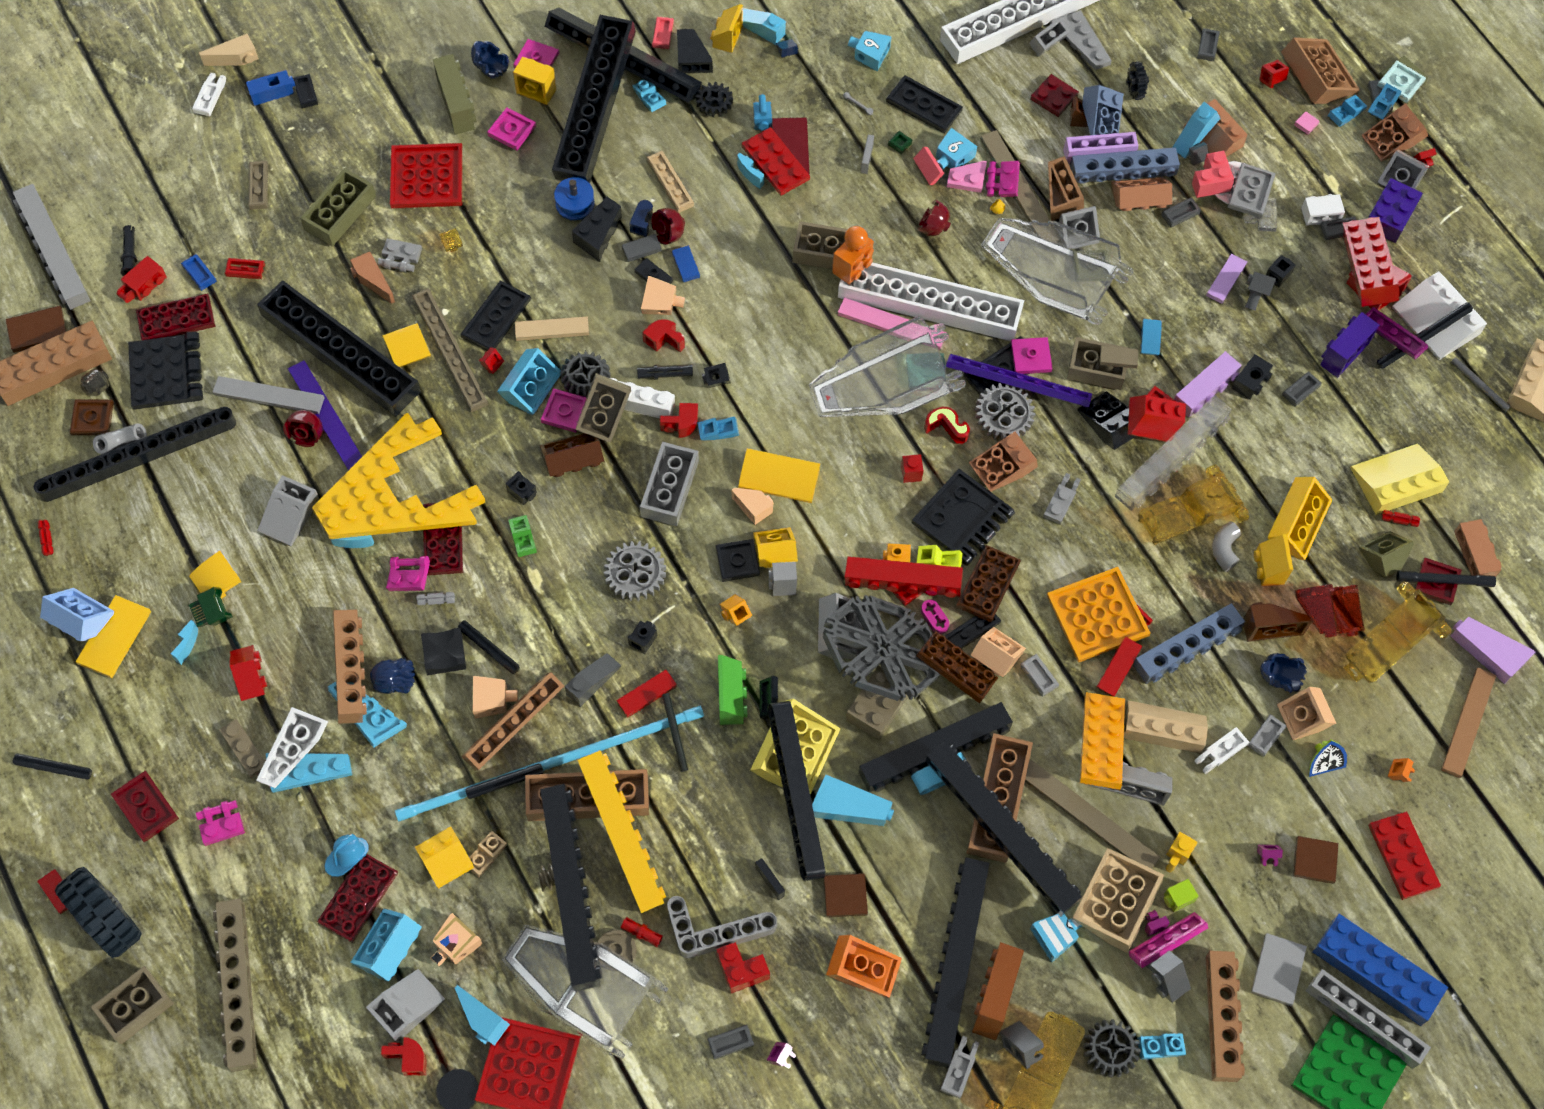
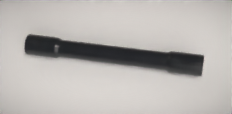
M1398 570L1396 574L1397 582L1461 584L1480 587H1495L1496 577L1489 575L1419 573Z

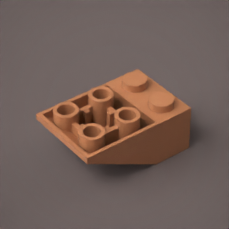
M1405 103L1361 136L1382 162L1392 157L1397 150L1403 152L1425 139L1428 133L1424 125Z
M1015 431L969 462V465L990 492L1023 478L1038 467L1037 459Z

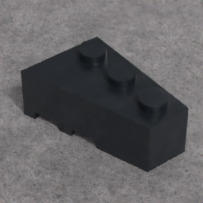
M607 196L572 230L573 243L600 262L605 249L609 245L611 236L614 235L622 219L621 206Z

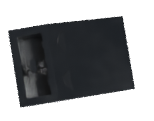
M1107 391L1092 399L1089 407L1081 406L1077 408V411L1099 438L1114 450L1136 437L1128 435L1129 406Z

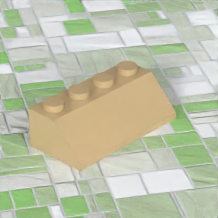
M1128 700L1124 722L1125 739L1199 754L1205 748L1208 731L1206 716Z

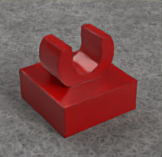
M1435 148L1416 154L1413 158L1428 166H1433L1432 157L1437 155Z
M490 347L484 353L485 355L479 359V362L489 373L494 374L502 365L504 359L495 348Z

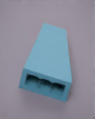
M826 774L812 804L815 818L884 826L886 820L890 821L894 810L891 809L893 802Z

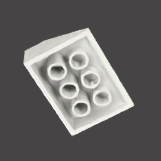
M1438 271L1394 304L1392 309L1417 335L1467 301ZM1473 309L1472 312L1425 343L1428 344V349L1440 360L1479 336L1487 323Z

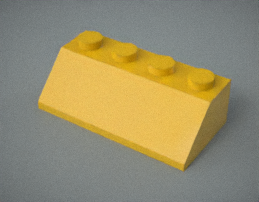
M1295 477L1267 537L1270 540L1282 534H1287L1290 554L1300 560L1306 559L1332 502V498L1315 477Z

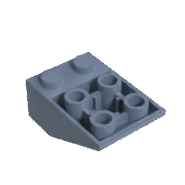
M1101 85L1084 87L1082 106L1090 135L1119 133L1123 93Z

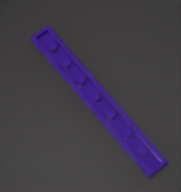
M954 354L949 355L946 367L1085 407H1089L1091 402V393Z
M305 360L289 367L288 371L300 391L321 394L325 397L320 413L316 415L320 418L323 430L349 471L362 458V455Z

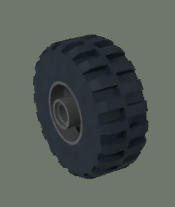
M77 868L56 886V895L73 915L75 921L111 958L119 957L140 940L142 932L124 911L122 904L87 868Z

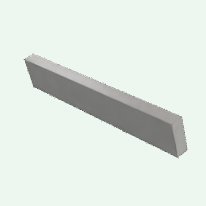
M218 376L213 390V394L216 396L293 410H307L315 414L320 413L325 398L321 394Z

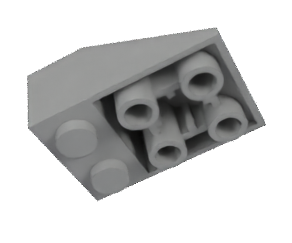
M282 475L272 491L257 531L288 546H292L312 514V507L320 500L316 490Z
M417 969L382 992L366 1008L393 1040L398 1043L446 999Z

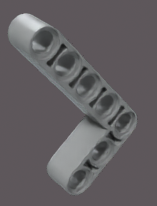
M673 896L667 903L668 914L678 950L684 958H693L714 952L716 949L734 942L738 945L769 936L777 928L776 916L771 912H764L694 933L685 900L680 896ZM674 904H680L682 909L676 912L671 907ZM771 920L773 925L767 928L762 925V922ZM684 923L688 928L685 931H679L677 926ZM748 925L754 929L751 933H745L742 930L744 926ZM730 931L734 936L731 939H725L722 934ZM706 937H711L714 941L710 945H705L702 940ZM685 943H691L694 947L692 950L686 951L682 946Z

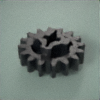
M1131 62L1127 72L1126 85L1129 88L1132 99L1141 100L1147 94L1149 76H1147L1142 62Z
M708 82L707 87L702 85V90H697L696 106L700 107V112L705 111L706 116L710 113L712 117L715 114L721 117L722 112L727 114V109L731 110L733 93L732 91L729 92V87L724 88L723 83L719 86L717 82L714 85Z

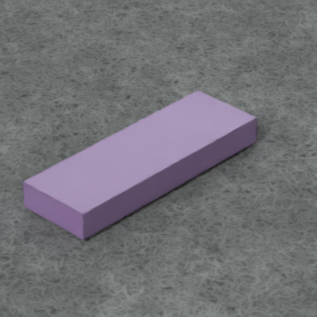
M1231 254L1206 296L1223 304L1245 268L1247 261Z

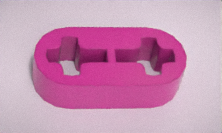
M924 601L921 606L922 616L933 632L937 631L939 634H945L949 628L948 618L936 601ZM927 606L929 608L933 607V614L931 611H926ZM937 620L939 621L940 624H941V623H944L943 628H942L941 626H938V627L936 626V625H937Z

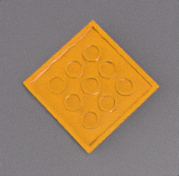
M1119 567L1047 593V598L1078 663L1118 648L1125 636L1133 641H1138L1151 634Z

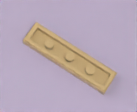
M660 151L648 156L647 162L676 210L680 213L694 207L693 200L664 152Z
M588 316L515 322L516 341L589 335Z

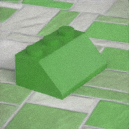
M718 655L720 725L744 724V717H747V705H743V699H747V688L743 687L742 680H746V668H742V662L739 660Z

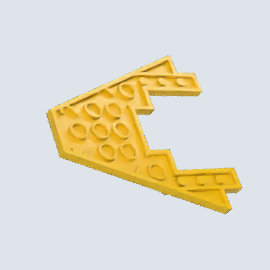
M406 413L312 509L329 539L475 525L477 521L471 509L486 502L477 485L427 508L423 507L417 495L401 502L397 501L384 478L400 472L393 457L442 435L441 429L433 417L416 425L409 413Z

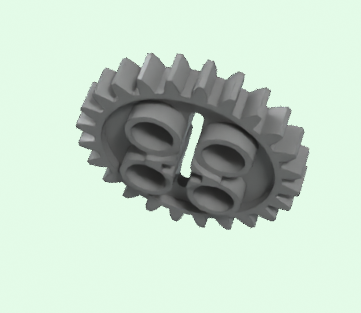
M999 383L997 388L991 385L990 390L986 388L984 393L980 394V399H977V406L974 409L977 412L975 418H980L977 423L978 425H984L982 431L989 430L988 436L993 433L994 439L1001 436L1002 440L1014 431L1018 436L1020 434L1024 436L1026 431L1030 430V425L1034 422L1032 418H1034L1035 413L1032 411L1035 406L1030 405L1032 399H1026L1028 393L1021 394L1022 388L1017 391L1015 386L1009 388V385L1006 384L1005 387H1002L1001 383ZM1002 398H1006L1009 402L1003 401ZM989 408L994 409L995 412L989 411ZM1014 412H1019L1021 416L1016 415ZM1001 422H1005L1008 426L1002 425Z
M631 541L630 546L623 543V549L617 546V553L610 552L612 558H606L608 564H604V570H606L604 577H606V584H610L609 590L615 589L616 596L621 593L622 599L629 596V601H632L633 597H636L637 601H639L640 596L647 599L648 593L654 596V589L660 591L659 584L664 585V579L662 578H666V572H664L666 571V565H663L665 563L664 558H660L661 552L655 553V547L649 549L648 543L643 547L641 546V541L638 542L637 546H634L633 541ZM625 559L631 560L630 563H624L623 561ZM643 562H650V563H651V564L648 565V566L642 565ZM623 576L628 577L625 581L620 580ZM641 579L648 580L646 583L638 582Z

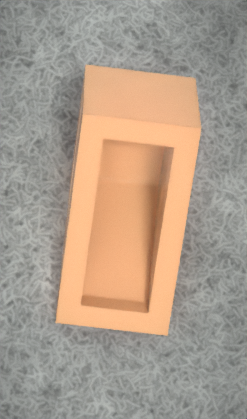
M741 488L732 489V499L754 525L773 513V500L770 496H765L762 491Z

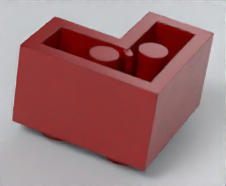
M254 645L230 651V669L241 701L265 695V687H268L265 676L260 674L259 670L262 669V659L259 650L255 651Z
M736 942L716 949V956L731 994L770 979V971L763 954L743 961Z

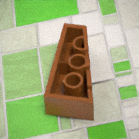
M1000 942L998 949H993L990 961H993L992 967L988 966L985 975L988 981L987 985L983 984L979 996L983 998L981 1003L977 1002L974 1014L977 1017L972 1033L996 1041L1005 1019L1024 950Z

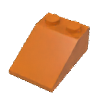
M852 935L838 936L826 975L845 984L890 998L902 958Z

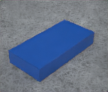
M689 245L672 250V255L682 281L687 282L700 278V273Z
M197 254L181 263L182 267L201 291L217 282L216 278Z

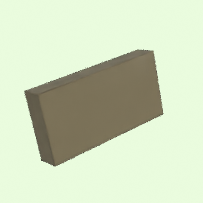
M1101 346L1100 365L1137 369L1138 349Z

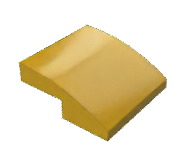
M417 323L383 335L393 363L399 367L431 356Z
M221 551L209 557L189 575L200 593L213 587H220L222 589L221 599L226 596V591L241 583L240 578Z

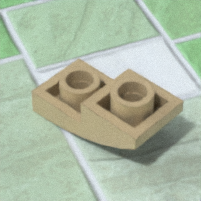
M491 831L478 844V849L469 857L474 866L470 871L480 878L501 854L507 843Z

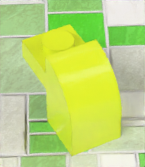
M937 545L918 546L917 563L961 567L963 553L960 550L941 551Z

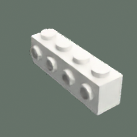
M620 382L631 386V393L624 410L659 419L660 415L672 416L675 407L674 394L668 391H657L647 386H637L631 382Z

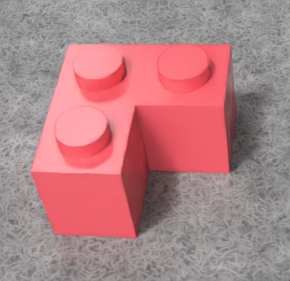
M1219 151L1207 154L1203 165L1204 170L1195 171L1192 180V186L1197 198L1231 192L1234 182L1225 152Z

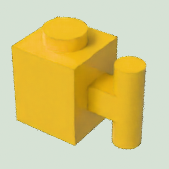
M1179 832L1166 853L1171 858L1166 866V871L1173 872L1178 863L1184 866L1198 842Z

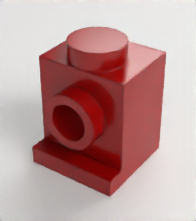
M1279 60L1265 64L1261 68L1259 81L1271 89L1274 84L1287 80L1289 67Z

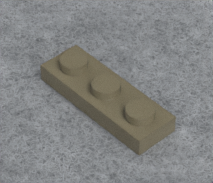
M235 719L219 729L249 776L253 778L259 774L265 761L238 720Z

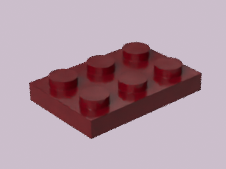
M146 770L111 793V796L144 843L179 819Z

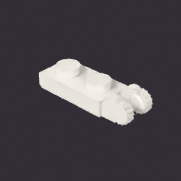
M209 74L192 109L194 113L211 116L225 86V76L221 75L215 84L216 74Z
M1236 727L1208 747L1194 761L1196 764H1199L1210 756L1213 762L1206 765L1202 770L1207 774L1216 766H1220L1238 753L1250 742Z

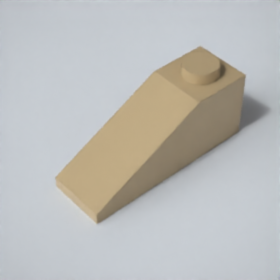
M248 34L199 52L204 66H240L259 59Z

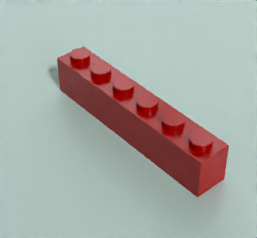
M847 556L845 586L851 588L865 587L871 590L886 589L890 592H897L899 590L910 594L926 593L929 596L945 595L946 597L954 598L961 595L963 567Z

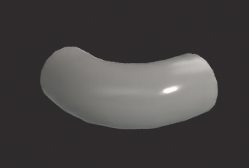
M140 423L96 436L93 439V447L97 453L104 454L147 437L144 426Z
M1229 521L1219 529L1212 542L1213 556L1225 572L1232 569L1240 561L1232 551L1231 545L1241 537V531L1232 521Z

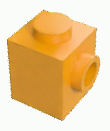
M887 544V550H883V560L910 562L911 545Z
M736 594L720 603L723 610L721 615L724 620L730 621L736 626L753 616L746 601Z

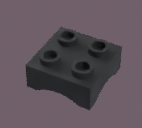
M460 628L439 633L421 634L427 676L466 669L463 638Z

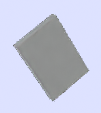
M1241 163L1227 208L1262 218L1276 173Z
M1266 933L1251 993L1292 1006L1307 946Z

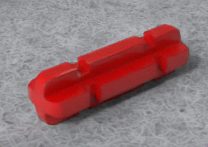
M1384 510L1382 513L1383 521L1390 522L1391 520L1393 523L1410 524V526L1418 527L1420 524L1418 516H1410L1409 514L1399 512L1392 513L1389 510Z
M46 519L39 520L37 524L42 553L44 556L52 555L54 551L51 531H49V522Z

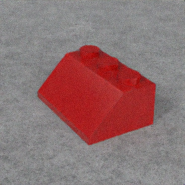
M1149 395L1130 397L1128 435L1171 442L1185 423L1186 403Z

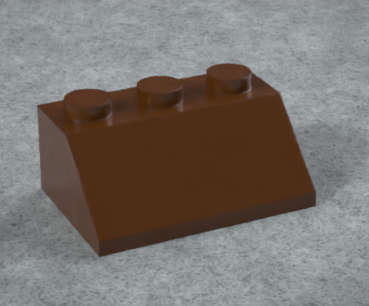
M586 433L539 445L550 477H560L565 472H578L583 467H596L601 462H605L599 439Z

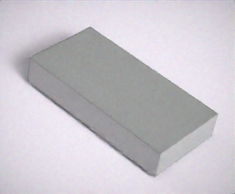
M874 135L867 136L861 164V173L868 174L874 145Z
M1037 654L1020 664V667L1042 697L1059 687V683Z
M1270 714L1247 746L1264 757L1286 728V725Z

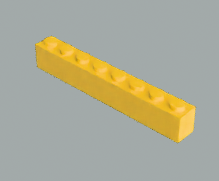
M601 750L578 759V763L640 912L643 913L664 904L663 899L667 897L663 887L657 886L655 880L658 879L655 868L649 867L647 861L650 860L647 849L641 848L639 841H642L639 830H634L631 822H634L631 811H626L623 803H626L623 792H618L615 784L619 782L615 773H610L608 765L611 763L607 754H602Z

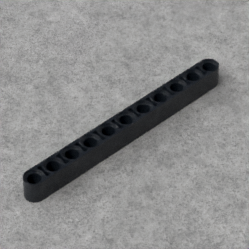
M220 407L40 478L34 483L33 488L42 501L49 502L231 430L236 425V419L230 408Z

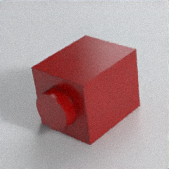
M921 454L902 456L901 471L903 483L922 481L924 470Z

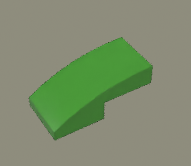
M527 515L509 519L518 558L537 553Z

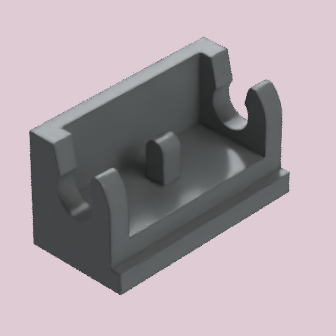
M1020 1021L1000 1031L1003 1047L1026 1069H1029L1031 1065L1043 1058L1044 1055L1042 1053L1034 1056L1037 1051L1044 1047L1043 1042Z

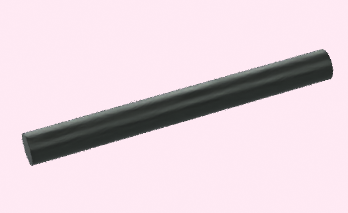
M670 693L662 695L680 771L685 772L688 771V765Z

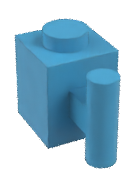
M763 94L759 95V102H753L754 130L772 128L771 102H766V96Z

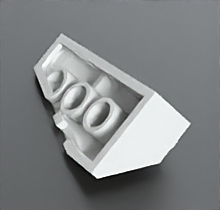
M292 707L256 781L276 788L320 740L328 721Z

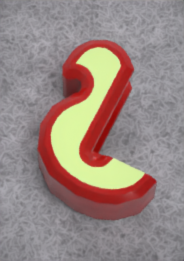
M942 406L929 412L924 426L926 434L942 425L956 444L967 442L970 427L965 421L962 424L958 423V415L955 410Z

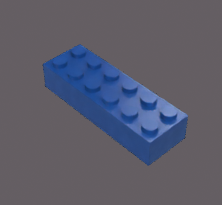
M1338 914L1332 920L1312 952L1419 1026H1422L1430 1019L1448 989L1445 984L1341 914Z

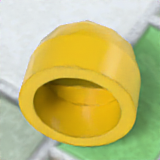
M997 199L991 205L990 210L995 214H1002L1005 210V204L1000 199Z

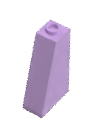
M1470 617L1464 622L1459 620L1453 626L1455 631L1451 637L1491 673L1495 674L1504 684L1535 654V651Z

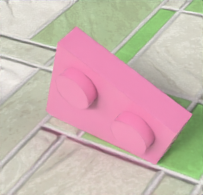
M987 161L951 168L947 187L981 193Z

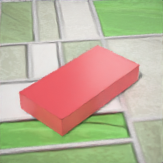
M657 17L652 48H670L674 18Z
M923 147L913 159L929 185H934L943 176L944 172L929 148Z

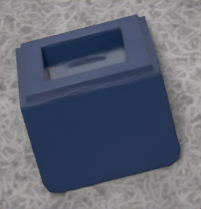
M793 39L776 43L781 58L798 54V46Z

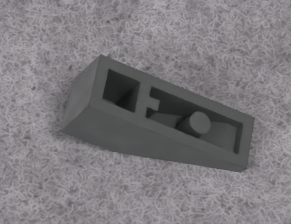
M606 653L580 671L565 685L566 695L581 707L621 668V665Z

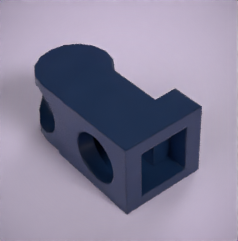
M642 200L638 203L629 223L630 233L647 237L649 233L648 220L652 219L653 205L650 201Z

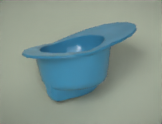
M354 834L339 837L333 845V851L325 862L327 874L338 877L348 872L366 856L369 850L367 841L356 837Z

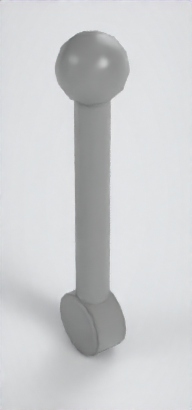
M848 92L843 94L844 99H849L866 111L867 115L873 114L872 108L865 107L852 98Z

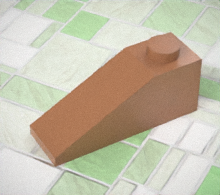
M371 252L350 260L352 264L350 271L354 278L357 277L362 285L391 304L395 302L393 293Z

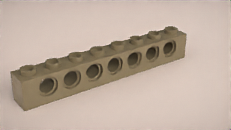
M240 898L216 902V910H213L214 922H217V930L214 931L215 941L219 944V950H216V959L220 963L217 977L218 982L222 985V991H219L220 1004H223V1012L220 1013V1019L225 1027V1033H222V1043L226 1046V1054L223 1055L225 1067L231 1072L258 1068L245 903ZM229 920H234V924L231 927H225ZM236 940L233 947L227 948L229 941ZM237 960V965L234 968H228L231 961ZM238 980V986L235 989H230V984ZM236 1001H240L239 1008L236 1010H232V1004ZM242 1022V1027L237 1031H233L234 1024ZM238 1043H244L241 1051H234Z

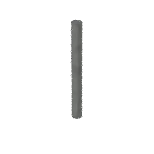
M1457 357L1451 361L1457 369L1505 412L1511 407Z

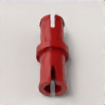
M626 917L621 925L622 930L636 936V939H642L655 947H658L663 939V935L647 928L646 924L637 923L629 917Z

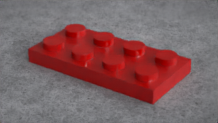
M771 127L742 142L744 151L754 161L780 196L810 180V175Z
M1407 811L1371 822L1368 825L1402 900L1441 887Z

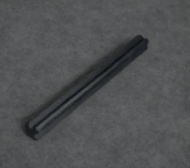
M1469 302L1464 303L1415 336L1426 342L1472 312V305ZM1395 348L1378 359L1377 364L1381 369H1384L1406 353L1399 348Z

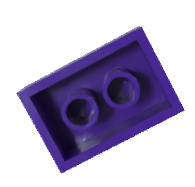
M1390 178L1368 218L1379 217L1385 238L1396 243L1423 193Z
M1363 312L1357 317L1353 316L1347 324L1349 326L1346 329L1343 327L1337 334L1338 338L1336 340L1332 339L1328 343L1327 349L1321 356L1323 360L1320 366L1336 378L1370 344L1379 327L1378 323Z

